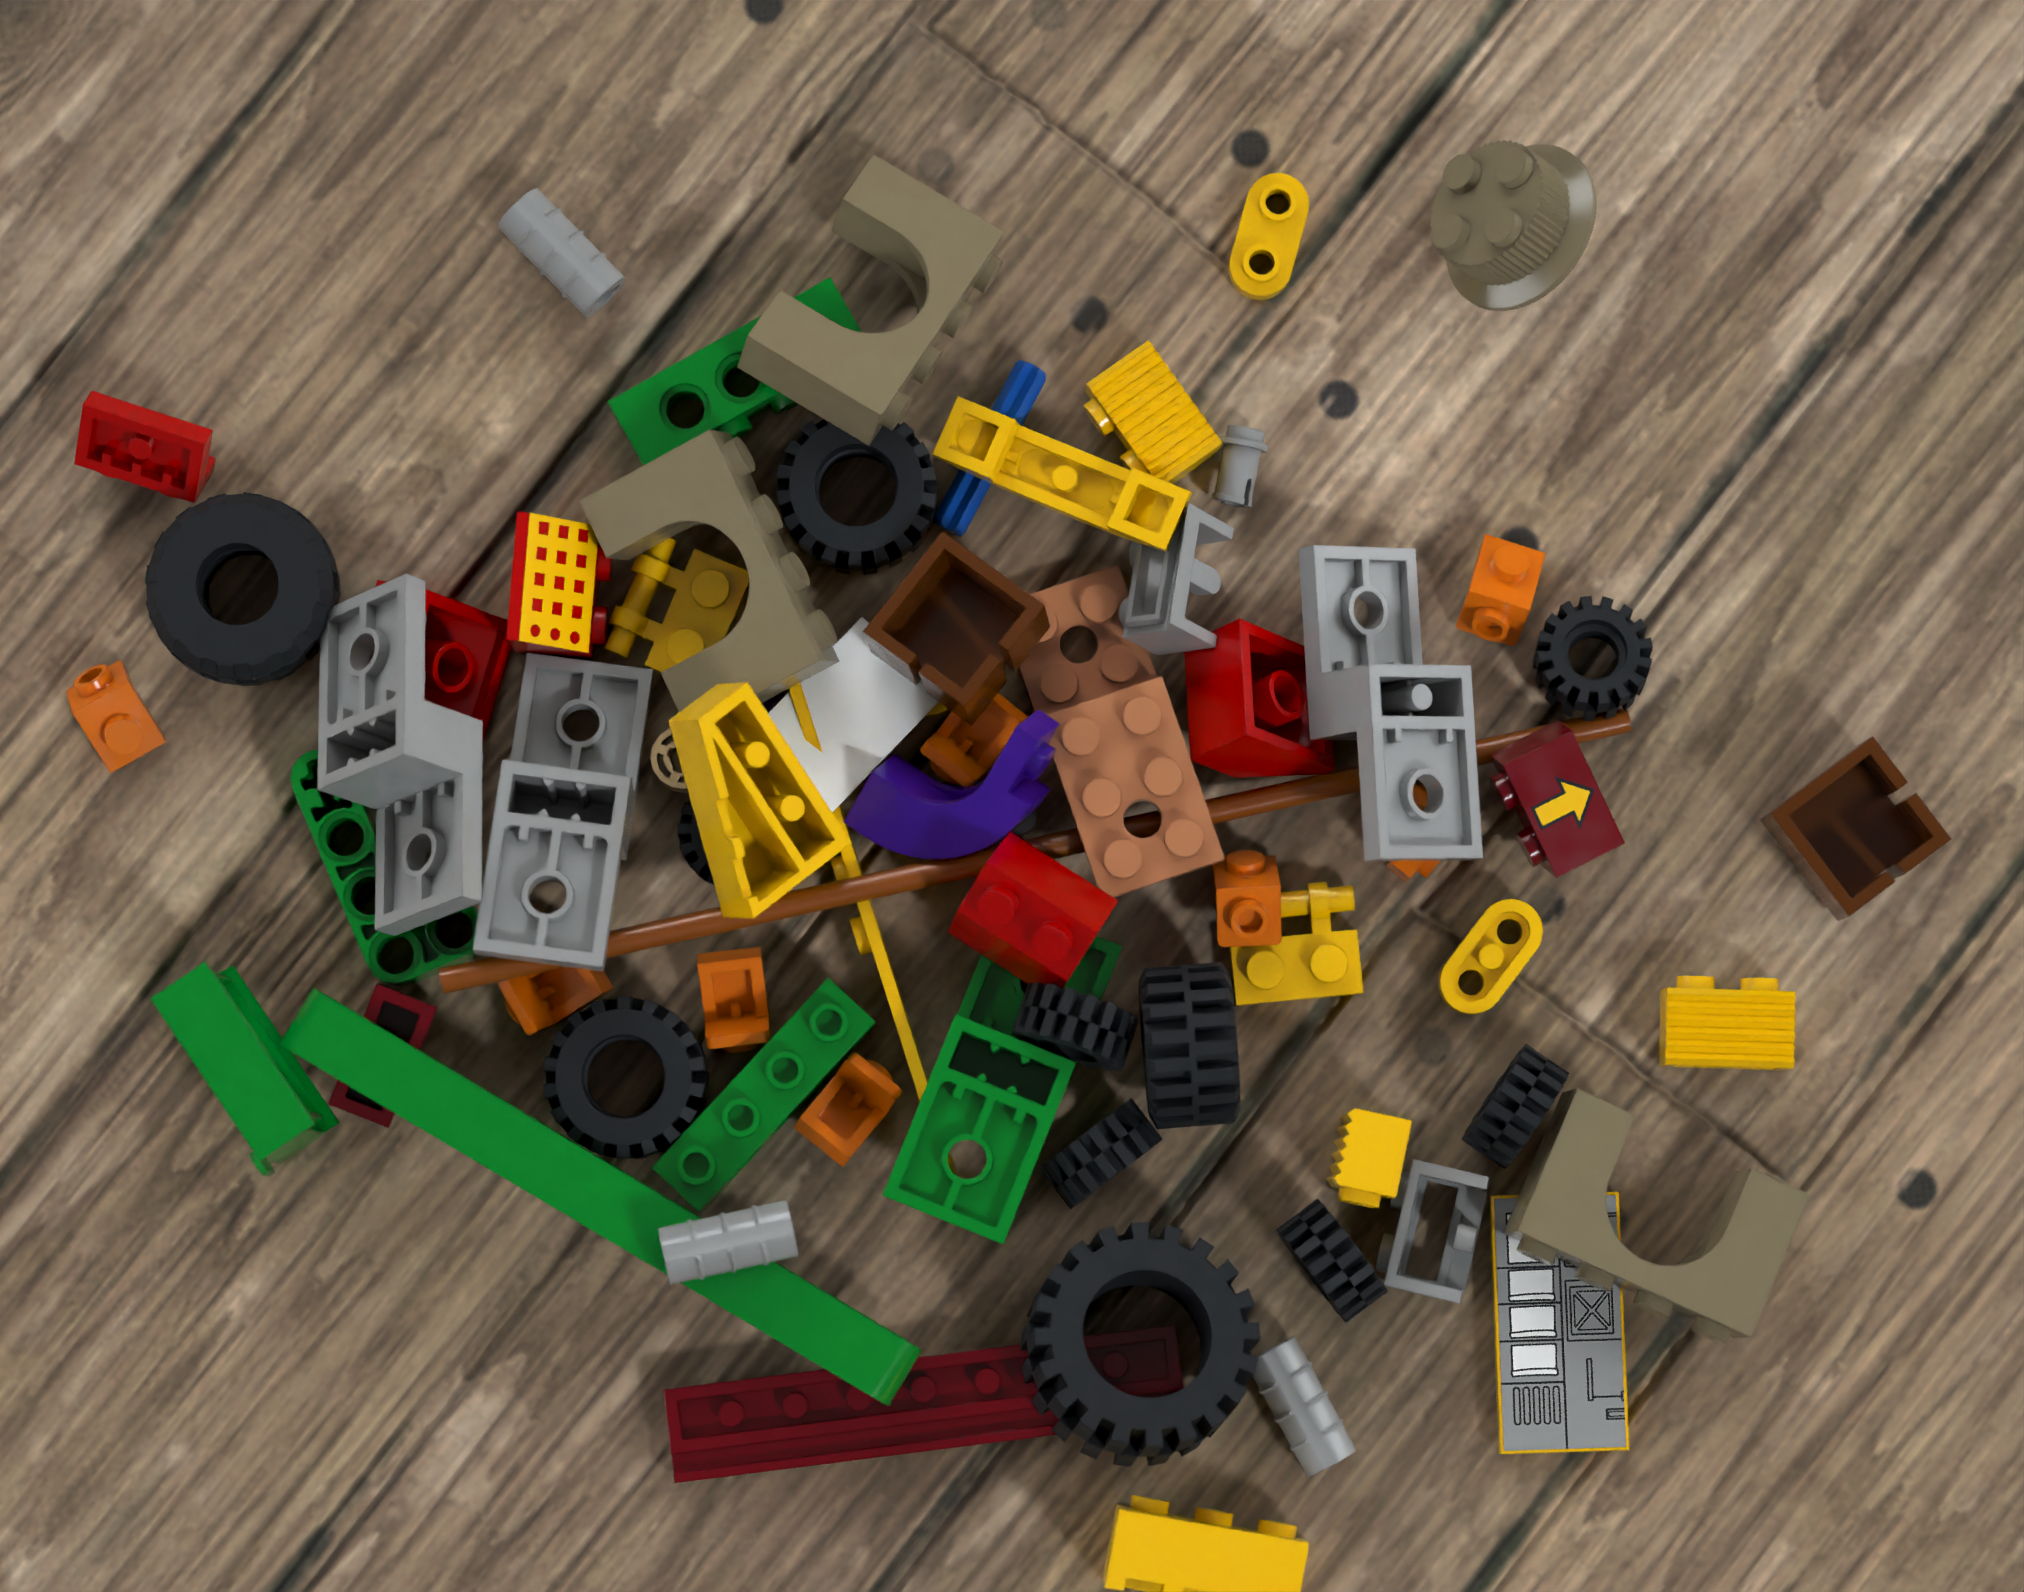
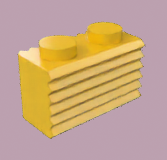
M1149 340L1086 383L1085 392L1091 400L1086 402L1083 408L1103 436L1114 431L1127 452L1120 456V460L1128 470H1131L1133 467L1175 484L1179 479L1185 477L1189 472L1195 470L1199 465L1221 450L1222 441L1219 436L1214 432Z
M1676 976V988L1666 987L1660 990L1659 1067L1752 1070L1794 1069L1795 991H1779V979L1740 978V990L1715 989V977Z
M1355 1108L1340 1116L1344 1125L1337 1129L1341 1137L1334 1141L1339 1150L1332 1153L1336 1162L1329 1166L1333 1175L1326 1180L1331 1187L1339 1188L1337 1201L1368 1208H1379L1381 1198L1391 1199L1397 1196L1412 1121Z

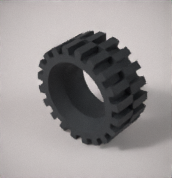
M1149 1222L1131 1223L1124 1235L1117 1236L1115 1227L1112 1226L1098 1231L1088 1245L1081 1240L1067 1252L1060 1264L1057 1263L1027 1313V1317H1030L1022 1332L1020 1350H1028V1357L1021 1369L1025 1384L1035 1382L1038 1388L1032 1403L1040 1416L1049 1410L1055 1414L1059 1420L1052 1431L1064 1442L1072 1432L1084 1439L1085 1443L1080 1453L1093 1459H1097L1104 1449L1115 1453L1113 1465L1131 1467L1138 1457L1146 1456L1148 1466L1165 1463L1174 1452L1179 1451L1181 1457L1197 1449L1207 1436L1210 1438L1242 1400L1247 1392L1245 1386L1255 1374L1259 1357L1252 1356L1251 1351L1260 1341L1259 1322L1248 1323L1246 1316L1255 1305L1249 1288L1237 1294L1235 1293L1231 1283L1239 1272L1228 1259L1218 1269L1212 1265L1206 1258L1214 1249V1246L1199 1237L1192 1249L1179 1244L1183 1229L1166 1225L1158 1237L1150 1236ZM1130 1285L1158 1289L1174 1298L1189 1313L1200 1339V1363L1194 1380L1176 1393L1156 1398L1133 1396L1110 1385L1093 1367L1083 1341L1084 1317L1089 1304L1109 1290Z

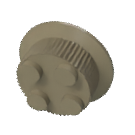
M1505 140L1502 142L1497 141L1495 143L1491 141L1489 145L1478 146L1477 150H1472L1470 154L1457 155L1448 162L1443 172L1441 188L1437 190L1438 194L1434 197L1435 202L1432 204L1433 209L1430 211L1432 213L1430 217L1432 222L1429 226L1432 227L1430 231L1432 242L1436 246V250L1440 252L1439 254L1446 260L1451 281L1464 298L1472 304L1487 310H1515L1530 305L1546 296L1576 266L1588 245L1593 231L1597 210L1596 190L1586 166L1579 158L1561 147L1546 144L1524 146L1517 142L1513 143L1511 140L1508 142Z

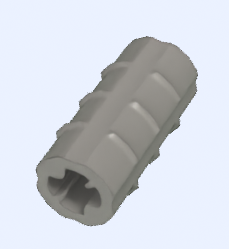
M538 188L532 189L522 196L498 223V228L518 248V253H523L540 270V275H545L562 292V298H567L586 318L598 312L616 295L625 283V277L606 258L605 253H601L584 236L583 230H578L562 214L561 208H556Z
M786 1200L758 1207L753 1205L749 1209L726 1214L721 1212L717 1216L694 1221L689 1219L685 1223L658 1228L670 1285L698 1278L703 1280L707 1276L729 1271L735 1273L738 1269L761 1264L767 1266L770 1262L798 1256L796 1239Z
M1295 1336L1257 1355L1259 1358L1253 1378L1259 1387V1393L1263 1394L1275 1416L1274 1422H1277L1290 1444V1450L1294 1451L1307 1477L1332 1466L1357 1450L1343 1425V1419L1339 1418L1327 1396L1328 1391L1323 1389L1312 1369V1362H1309Z

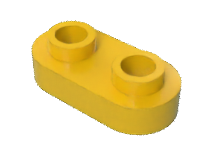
M1272 173L1261 177L1252 185L1246 198L1229 261V276L1237 291L1250 299L1266 300L1277 296L1285 289L1292 274L1309 211V198L1304 186L1290 175ZM1274 194L1283 195L1289 201L1290 208L1285 213L1274 214L1266 206L1267 198ZM1258 254L1266 255L1272 260L1273 269L1264 275L1257 274L1250 268V259Z
M1505 899L1494 903L1484 911L1440 971L1438 979L1439 992L1444 1002L1451 1009L1465 1015H1476L1489 1010L1499 1001L1536 952L1542 941L1543 926L1534 908L1520 900ZM1502 921H1512L1519 927L1520 937L1515 944H1505L1498 938L1497 928ZM1473 971L1481 978L1482 987L1476 995H1467L1461 991L1458 982L1463 972Z

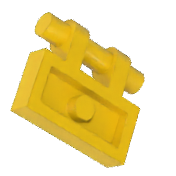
M671 538L646 550L644 554L641 553L636 556L630 570L635 573V577L622 607L618 605L614 607L608 621L613 628L604 647L605 650L627 659L636 637L651 642L653 646L645 662V667L653 669V671L659 674L726 637L731 631L749 589L747 570L697 549L693 550L685 571L668 565L677 543ZM658 585L676 591L662 624L645 617Z
M1326 881L1307 883V890L1281 892V918L1309 915L1311 934L1282 936L1281 942L1277 945L1229 947L1235 1006L1364 993L1357 929L1333 932L1331 930L1330 913L1355 911L1352 885L1328 887Z

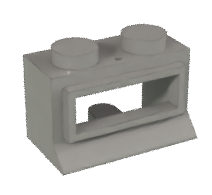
M1188 502L1167 552L1132 542L1129 548V561L1133 569L1129 597L1123 600L1119 609V619L1123 627L1122 637L1157 656L1215 648L1217 635L1185 618L1189 591L1197 596L1215 594L1221 586L1219 573L1214 568L1194 558L1196 545L1232 540L1234 528Z
M1413 1159L1411 1171L1401 1172L1397 1196L1391 1199L1390 1208L1401 1210L1396 1235L1384 1233L1377 1258L1376 1270L1387 1273L1384 1282L1385 1286L1462 1305L1490 1187V1177ZM1428 1181L1458 1188L1437 1282L1406 1275Z

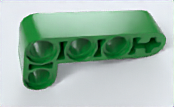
M318 749L308 751L299 757L292 767L290 777L292 790L367 966L373 975L390 985L403 987L438 974L439 968L461 964L475 957L473 945L479 911L472 906L396 936L375 930V914H363L357 904V895L361 887L367 882L375 881L376 824L367 806L352 802L353 806L351 808L331 811L326 797L315 788L309 789L308 787L309 784L316 780L314 770L318 767ZM334 796L335 800L343 806L349 802V800ZM329 811H331L330 813H328L327 815H325V816L320 820V818H319V813H320V812H329ZM344 823H358L364 833L363 845L353 855H337L332 845L334 832ZM458 913L468 915L474 928L472 938L463 947L448 948L443 943L440 934L441 926L445 919ZM393 940H408L414 950L413 963L403 973L391 974L387 972L382 963L384 948Z

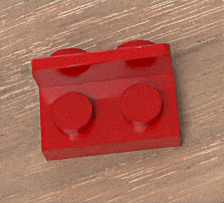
M91 391L82 406L74 464L97 471L110 478H118L158 491L168 497L195 503L215 467V458L209 456L213 430Z

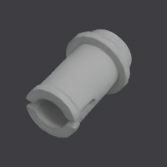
M1228 425L1226 436L1219 437L1224 447L1215 492L1212 494V501L1236 507L1252 508V496L1261 453H1268L1269 449L1268 445L1263 444L1265 432L1243 426Z

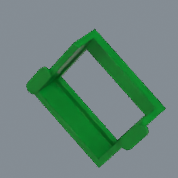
M203 962L150 998L253 1150L249 1157L263 1176L270 1177L275 1173L270 1163L281 1164L340 1123L294 1054L279 1044L282 1039L281 1035L234 966L218 973L213 970L211 971L207 963Z

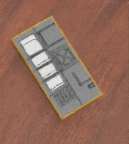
M1606 1192L1608 1218L1613 1231L1621 1241L1619 1192ZM1519 1195L1489 1196L1499 1454L1629 1450L1623 1288L1613 1284L1610 1292L1598 1289L1577 1279L1575 1274L1578 1267L1555 1257L1553 1265H1548L1518 1252L1516 1249L1520 1241L1503 1232Z

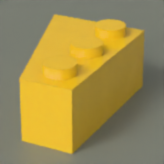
M748 682L716 684L668 720L724 918L754 919L852 843Z
M1132 1495L1130 1506L1116 1504L1102 1578L1105 1588L1124 1591V1588L1145 1592H1301L1309 1542L1305 1539L1295 1538L1296 1525L1259 1519L1257 1530L1232 1526L1234 1515L1232 1513L1202 1507H1195L1194 1518L1168 1514L1169 1501L1139 1495Z

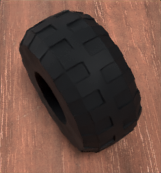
M243 492V494H221L209 497L206 501L193 507L190 506L175 517L176 520L165 532H162L154 545L155 549L150 563L147 565L145 577L147 589L146 605L149 617L160 640L170 653L184 666L202 677L223 684L255 686L273 680H281L295 673V670L307 661H311L320 651V637L326 627L325 623L330 608L338 604L339 596H341L340 577L335 558L327 541L315 525L299 511L284 502L261 494ZM241 555H260L269 559L273 563L278 575V594L271 609L259 620L245 625H227L218 621L213 615L209 604V585L215 572L228 560Z

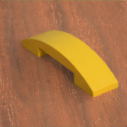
M959 396L954 403L932 453L934 457L1038 505L1119 537L1167 552L1192 495L1189 490L1133 467L1131 470H1128L1023 427L1013 418Z

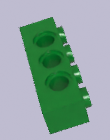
M831 277L793 297L844 328L861 332ZM761 316L608 401L615 418L643 466L710 429L731 433L733 438H740L753 428L749 420L771 408L775 415H779L799 405L761 381L757 390L747 397H735L725 390L726 378L732 371L739 369L737 366L747 336ZM694 399L704 406L705 411L702 420L696 426L688 429L673 425L669 420L672 407L680 400Z
M827 978L651 1168L698 1212H704L877 1025L876 1022L836 984Z

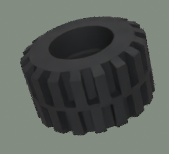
M825 419L816 424L811 420L802 427V435L796 441L791 439L785 449L786 457L783 464H779L777 473L778 491L776 493L778 505L785 527L791 534L793 542L801 551H806L811 556L812 561L822 567L825 564L835 567L836 572L850 575L851 570L863 571L864 575L877 573V568L889 564L890 568L903 562L902 557L910 550L914 553L922 544V537L927 530L930 531L934 521L935 506L937 505L935 468L932 465L930 453L924 442L920 443L914 430L905 422L901 425L898 423L893 431L882 426L869 446ZM851 457H867L880 462L890 471L895 483V499L891 509L878 521L865 526H848L838 523L825 512L820 501V484L825 473L839 461Z
M1222 962L1144 968L1138 987L1143 1067L1150 1119L1156 1129L1235 1123L1241 1103L1240 1071L1234 999L1228 971Z
M617 996V999H601L590 1003L591 1006L582 1012L577 1011L567 1019L568 1024L561 1032L557 1031L551 1041L553 1046L549 1057L545 1056L543 1070L546 1071V1084H543L545 1098L549 1100L552 1111H550L556 1123L560 1124L566 1131V1135L574 1142L591 1152L606 1157L640 1159L667 1150L689 1128L697 1115L703 1110L706 1101L704 1099L706 1086H708V1072L706 1071V1057L702 1046L684 1021L658 1003L647 999H636L631 996ZM621 1040H633L647 1045L659 1057L664 1070V1086L656 1103L647 1111L629 1117L616 1116L602 1109L594 1100L588 1083L589 1069L598 1052L607 1045Z

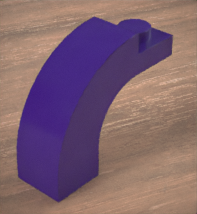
M1038 709L1016 726L985 781L968 787L952 786L936 781L895 754L872 771L844 823L876 844L911 857L948 859L969 855L982 850L1001 839L1028 817L1043 802L1051 788L1037 779L1054 756L1056 749L1048 743L1060 723Z

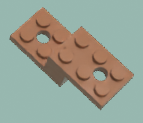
M1119 564L1030 594L1045 606L1050 628L1021 663L1019 670L1033 711L1036 712L1039 709L1060 723L1048 743L1056 749L1051 759V764L1059 787H1063L1096 886L1113 898L1224 861L1225 857L1163 677H1157L1149 651L1122 637L1123 627L1119 619V609L1123 600L1129 597V593ZM1080 628L1087 630L1097 641L1098 649L1096 654L1085 663H1073L1067 660L1061 652V639L1072 629ZM1140 801L1151 803L1159 811L1161 825L1154 835L1147 838H1139L1130 834L1126 829L1123 821L1124 813L1133 803Z

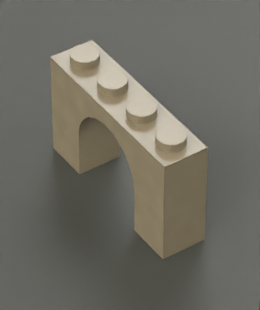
M874 154L843 197L831 231L898 272L913 293L917 306V316L904 326L883 333L857 332L834 323L779 290L748 334L737 366L739 369L868 446L872 443L882 426L891 431L897 426L912 397L905 394L906 390L913 380L921 384L927 381L943 351L936 348L943 335L947 334L954 339L960 332L973 308V305L966 302L973 290L976 288L985 293L992 284L1003 264V260L995 256L1004 234L1002 230Z
M711 429L580 500L606 558L630 560L688 528L704 524L713 526L726 534L735 543L744 558L749 576V595L744 613L735 628L719 642L661 672L679 712L719 683L748 682L760 702L763 703L840 662L833 648V645L837 643L834 627L822 610L817 609L815 611L805 590L810 585L808 573L799 557L792 551L787 552L777 531L783 527L780 514L767 495H760L750 473L755 471V464L748 448L740 438H733L731 433Z
M1578 1088L1562 1092L1503 1232L1520 1241L1516 1250L1531 1259L1548 1265H1553L1555 1257L1578 1267L1575 1274L1577 1279L1598 1289L1610 1292L1613 1284L1636 1294L1633 1300L1634 1305L1655 1315L1669 1318L1673 1310L1693 1319L1694 1322L1691 1330L1715 1342L1727 1344L1729 1337H1751L1805 1208L1809 1194L1752 1168L1734 1171L1712 1227L1702 1245L1683 1261L1670 1266L1647 1262L1634 1255L1621 1243L1613 1231L1606 1208L1608 1182L1636 1115Z

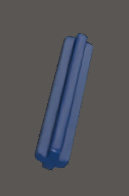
M1022 360L1016 362L991 410L1015 419L1022 426L1046 381V373L1029 362ZM959 469L934 515V523L950 534L960 537L964 535L991 484Z

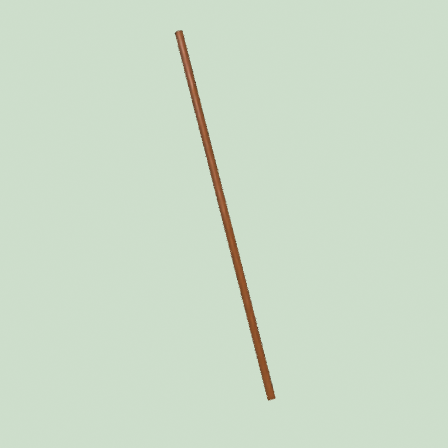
M1623 708L1617 710L1615 717L1606 720L1604 719L1603 712L1596 713L1594 721H1585L1583 717L1560 721L1573 731L1578 743L1631 732L1629 713L1627 710L1624 711ZM1549 724L1476 740L1477 766L1492 763L1490 754ZM1359 766L1206 799L1205 802L1212 823L1216 824L1360 792ZM1156 810L1124 817L1123 821L1130 834L1139 838H1147L1159 830L1161 815ZM1077 828L1024 839V841L1052 859L1085 853ZM999 845L984 848L957 858L933 859L789 891L754 919L724 918L721 907L611 930L606 958L976 877ZM489 957L439 968L438 972L443 994L564 968L565 966Z

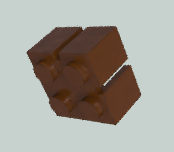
M942 531L863 630L871 653L915 685L922 680L927 694L972 726L1006 684L1007 679L1003 666L1006 664L1016 671L1050 628V623L1045 606Z
M1873 736L1860 743L1760 819L1837 921L1851 916L1895 882V878L1909 872L1951 840V837L1917 793L1908 796L1894 805L1888 795L1899 790L1908 781Z

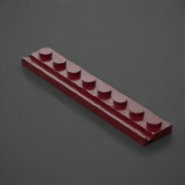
M1176 1325L1083 1336L1085 1350L1093 1367L1105 1381L1116 1389L1133 1396L1145 1398L1167 1396L1183 1389ZM1021 1344L918 1357L890 1406L876 1400L826 1369L663 1390L674 1483L1056 1435L1052 1429L1059 1419L1051 1410L1040 1416L1033 1405L1032 1399L1038 1392V1388L1035 1382L1029 1384L1024 1382L1021 1367L1028 1357V1350H1020Z

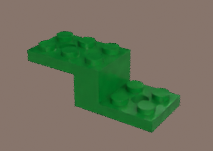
M1097 936L1065 987L1074 989L1077 993L1083 995L1089 994L1098 997L1097 1000L1101 1001L1123 946ZM981 954L959 1011L953 1018L882 1196L1004 1244L1077 1061H1071L1015 1038V1035H1012V1030L1025 994L1021 989V979ZM964 1140L978 1143L984 1149L987 1158L983 1171L976 1177L969 1179L956 1176L948 1164V1154L951 1148Z

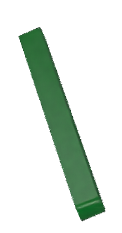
M314 987L279 1043L334 1078L666 1275L667 1270L658 1228L685 1223L689 1219L693 1221L703 1219ZM775 1261L770 1262L767 1266L761 1264L738 1269L735 1273L729 1271L707 1276L703 1280L698 1278L680 1282L890 1406L922 1352V1349Z

